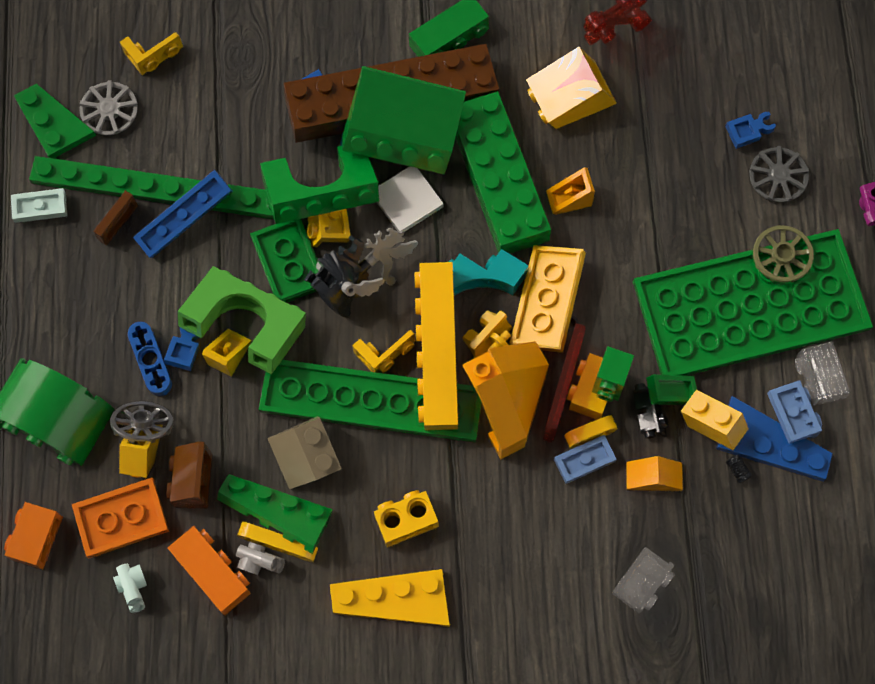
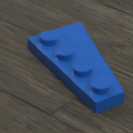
M731 396L728 406L743 413L749 429L734 450L720 443L717 444V450L734 455L740 454V457L823 482L826 480L833 453L806 438L789 444L779 422Z

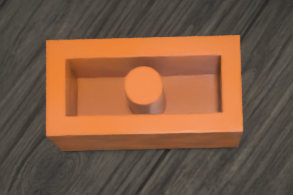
M25 502L23 508H20L15 516L16 526L13 534L9 535L4 545L6 552L4 556L13 561L43 570L63 516L57 511Z

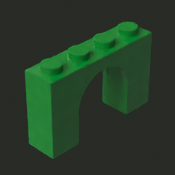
M338 146V160L342 175L335 182L322 187H308L296 182L291 175L286 158L260 163L263 184L275 223L279 224L380 202L378 181L369 157L342 151V146Z

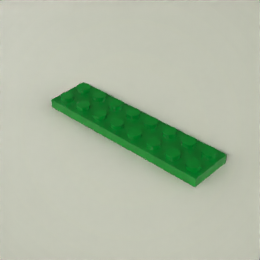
M282 360L272 374L265 371L258 410L260 413L302 419H313L319 416L321 421L476 442L482 402L474 386L457 384L458 429L425 430L424 423H419L418 406H424L423 395H418V379L420 378Z

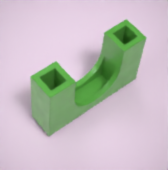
M213 266L178 310L179 327L202 338L214 321L226 311L246 309L256 313L262 318L265 325L248 347V362L272 374L305 329L306 312L302 311L298 306L290 305L280 300L274 294L266 293L256 288L250 282H244L234 277L226 270H220Z

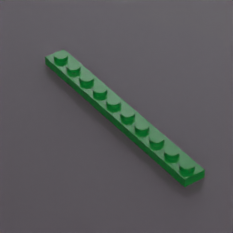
M39 156L34 158L29 178L32 184L121 197L126 190L138 200L172 205L202 181ZM228 184L233 192L211 209L213 211L274 219L264 189Z

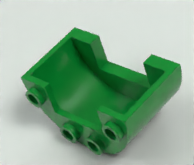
M21 358L0 391V430L3 428L14 435L21 432L27 435L26 440L40 448L43 444L51 447L59 454L57 459L69 466H72L73 462L82 466L115 409L97 395L93 397L87 391V388L72 379L32 360L25 364L26 360Z

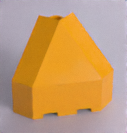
M536 341L488 348L487 353L463 364V368L481 399L493 431L488 433V437L500 459L525 447L539 403L549 364Z

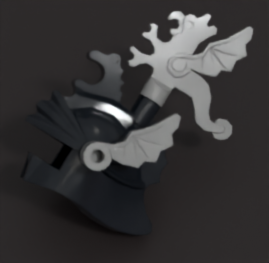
M392 228L386 230L389 232V235H385L383 240L381 239V231L374 234L376 237V243L374 244L369 238H367V243L364 244L360 239L350 235L349 239L352 241V246L349 249L339 246V252L336 253L332 250L330 254H324L323 258H319L316 264L318 272L314 274L310 270L304 280L311 283L310 286L317 290L321 299L336 314L349 318L351 303L354 298L365 295L370 296L373 292L378 291L379 286L383 285L384 281L388 285L395 284V278L391 275L388 276L393 265L391 257L395 259L401 257L404 259L406 255L412 254L413 249L418 245V241L413 240L407 243H400L405 240L402 237L404 233L402 231L397 232ZM365 246L366 248H373V250L360 262V256L362 255V251H364L363 247ZM380 260L383 264L382 277L369 281V273L367 271Z

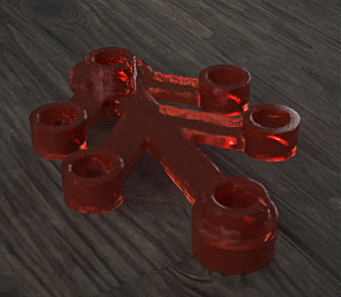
M616 0L617 4L605 12L594 11L585 18V24L583 25V29L587 32L584 35V39L589 45L595 44L600 39L604 44L609 43L616 36L614 32L615 25L630 24L635 32L641 31L652 20L648 13L640 8L648 0Z

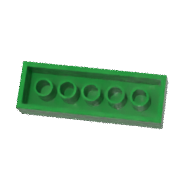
M499 92L465 101L455 138L498 253L502 249L511 254L533 247V245L550 241L551 228Z

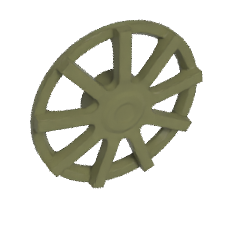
M779 225L766 229L758 236L753 247V258L757 270L759 269L770 281L793 283L805 276L813 264L814 251L811 242L801 231L790 226ZM780 230V242L778 244L770 236V232ZM786 230L798 234L791 243L786 242ZM765 237L773 249L760 247L761 240ZM802 238L807 244L808 249L795 251L794 246ZM758 252L772 255V257L760 262ZM809 255L807 265L796 260L795 256ZM776 262L773 274L764 268V266ZM790 263L801 268L803 271L794 275ZM782 265H784L788 277L777 276Z

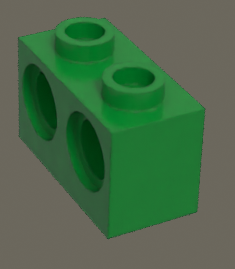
M607 346L592 390L593 393L597 394L598 398L609 402L619 400L634 355Z

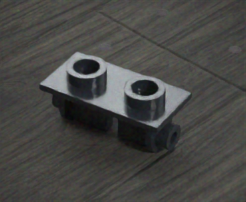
M645 383L634 385L633 395L636 409L642 410L647 408V413L638 415L641 434H644L645 439L656 437L655 432L666 437V428L669 427L666 413L662 412L661 404H651L648 385L645 386Z

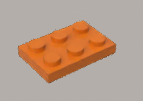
M153 478L72 504L84 551L88 559L169 532Z

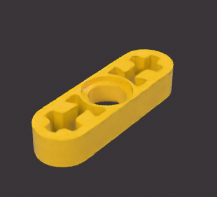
M247 522L241 523L237 534L238 537L246 541L308 562H314L318 551L316 547L313 554L304 550L305 545L295 540L292 543L283 538V535Z

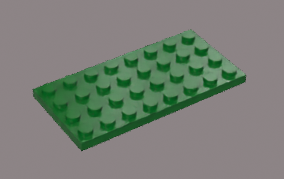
M839 229L807 236L814 251L813 264L805 276L793 283L770 281L759 269L757 270L753 258V250L634 278L633 285L661 375L687 376L870 331L873 325ZM802 238L794 246L795 251L808 249L807 244ZM771 245L763 247L767 249H773ZM758 252L760 262L772 257V255ZM809 255L795 256V259L807 265ZM772 262L764 266V268L773 274L776 262ZM790 263L794 275L803 271L801 268ZM784 265L780 267L777 276L788 277Z

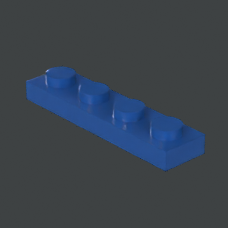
M214 170L133 238L148 257L153 258L233 191L219 173Z

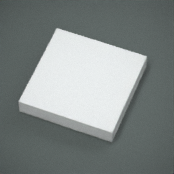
M408 167L378 186L380 202L377 203L398 232L402 231L404 233L444 207L443 202L418 168Z

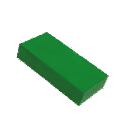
M653 374L646 378L651 404L686 405L697 390L694 376Z

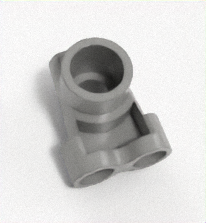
M249 542L248 547L240 544L236 552V557L240 558L237 568L256 575L259 574L261 567L280 573L284 568L285 559L267 552L264 553L266 547Z

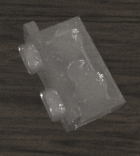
M645 547L615 587L612 594L637 613H640L643 608L649 611L658 599V596L654 594L660 585L666 588L675 574L671 570L675 564L671 561L667 563Z

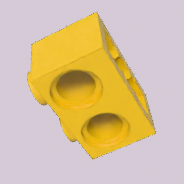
M419 490L412 491L403 496L404 500L396 503L393 501L384 502L377 507L378 510L374 511V516L386 547L439 527L438 519L426 491L421 493ZM418 505L426 509L425 515L420 518H416L410 513L411 509ZM389 516H396L400 519V523L395 528H388L384 524L385 520Z

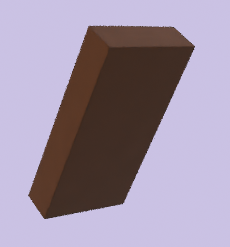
M125 190L93 232L97 239L104 245L109 244L138 207L132 194Z

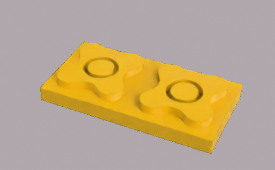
M533 245L510 345L536 341L540 350L563 353L586 255L584 249Z

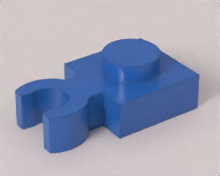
M770 112L761 113L756 120L749 114L727 122L725 127L736 149L759 141L761 138L760 132L770 134L775 130V123L771 125L763 123V121L769 119Z
M180 327L181 338L172 337L164 362L167 365L191 371L200 348L199 343L194 341L200 337L188 333Z

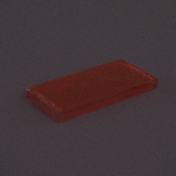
M576 323L546 424L543 440L552 442L555 439L586 328L581 324Z

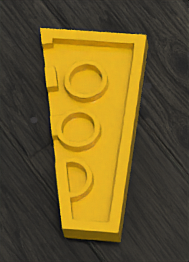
M442 569L330 584L333 614L450 627Z

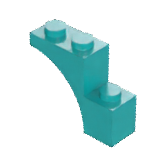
M502 249L497 256L493 254L485 266L486 269L462 254H459L455 260L451 259L449 261L453 262L454 296L465 290L479 287L495 288L514 295L526 278L528 271L527 264Z

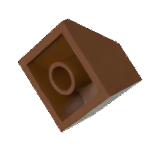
M205 442L175 447V455L170 456L169 470L173 472L172 482L167 484V499H170L174 507L208 509L213 454Z

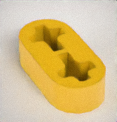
M612 415L575 428L564 436L569 448L573 449L600 436H607L618 428Z

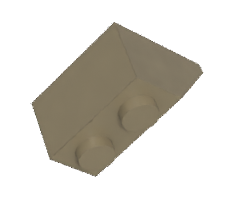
M319 416L267 438L289 489L318 480L342 469Z

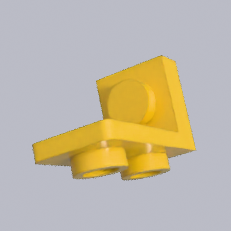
M177 32L147 52L138 42L134 44L129 37L120 41L125 55L141 75L155 70L161 62L168 57L175 56L183 48Z
M409 330L380 357H378V350L370 342L365 344L361 339L352 345L353 352L371 372L385 373L393 366V360L400 354H407L414 347L415 333Z

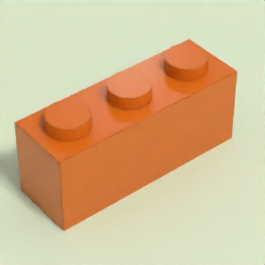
M193 526L172 543L168 549L220 612L226 615L251 594L246 588L250 583L240 571L234 574L228 567L232 561L222 549L217 553L211 547L214 540L205 529L199 532Z

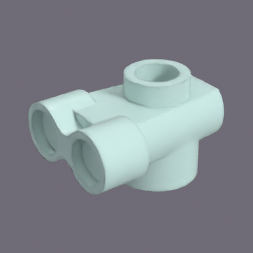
M128 563L122 564L116 568L118 576L113 577L119 593L124 592L123 594L131 613L140 612L145 608V604L139 589L147 586L141 567L137 565L130 568Z

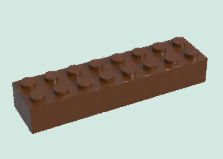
M487 44L368 66L369 68L466 91L464 102L497 91L499 92ZM362 68L283 83L295 143L339 135L344 132Z

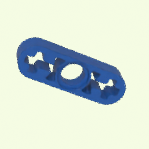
M136 322L129 327L128 338L148 390L153 395L164 396L172 388V380L151 327L145 322ZM142 330L146 333L144 338L147 346H142L141 341L137 337V331ZM149 352L157 354V361L153 365L143 364L145 354ZM157 371L161 380H166L162 382L163 387L159 389L154 385L156 380L152 372Z

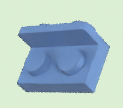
M800 380L772 389L767 393L789 444L808 437L810 439L815 438L822 431L821 418L817 412L813 411L810 404V393L806 387L802 386Z

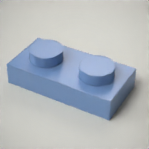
M605 435L554 457V461L565 484L610 465L617 460Z

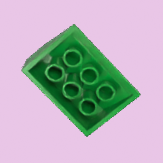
M362 66L342 135V151L445 174L453 150L466 91Z

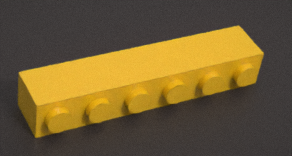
M453 262L420 263V272H415V288H420L421 298H415L416 315H421V325H416V341H422V352H417V368H423V379H418V395H423L424 406H418L419 423H424L425 430L458 429Z

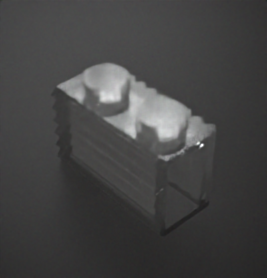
M833 342L801 349L797 359H795V365L798 373L804 376L806 383L804 387L810 393L812 405L818 406L845 399L850 394V390Z

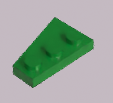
M34 84L13 95L49 158L54 159L96 136L91 128L38 84Z

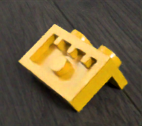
M347 209L308 217L307 235L308 238H311L312 247H318L322 242L347 243L350 240Z

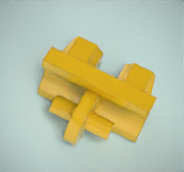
M487 310L479 321L484 329L480 333L471 329L463 336V340L471 350L474 358L487 353L488 348L508 345L506 341L511 336L509 331L512 329V326L506 319L507 315L502 311L495 314Z

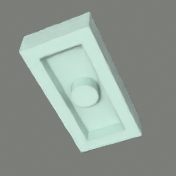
M63 188L11 195L12 219L15 223L67 216L66 192Z

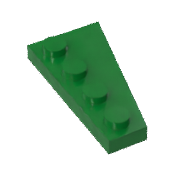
M228 474L219 489L217 500L243 515H252L258 518L259 524L268 529L272 526L283 533V538L293 543L296 540L305 545L304 550L313 554L332 514L331 508Z

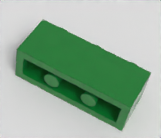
M461 0L410 32L409 46L418 57L464 48L467 42L473 38H480L489 29V15L477 0Z

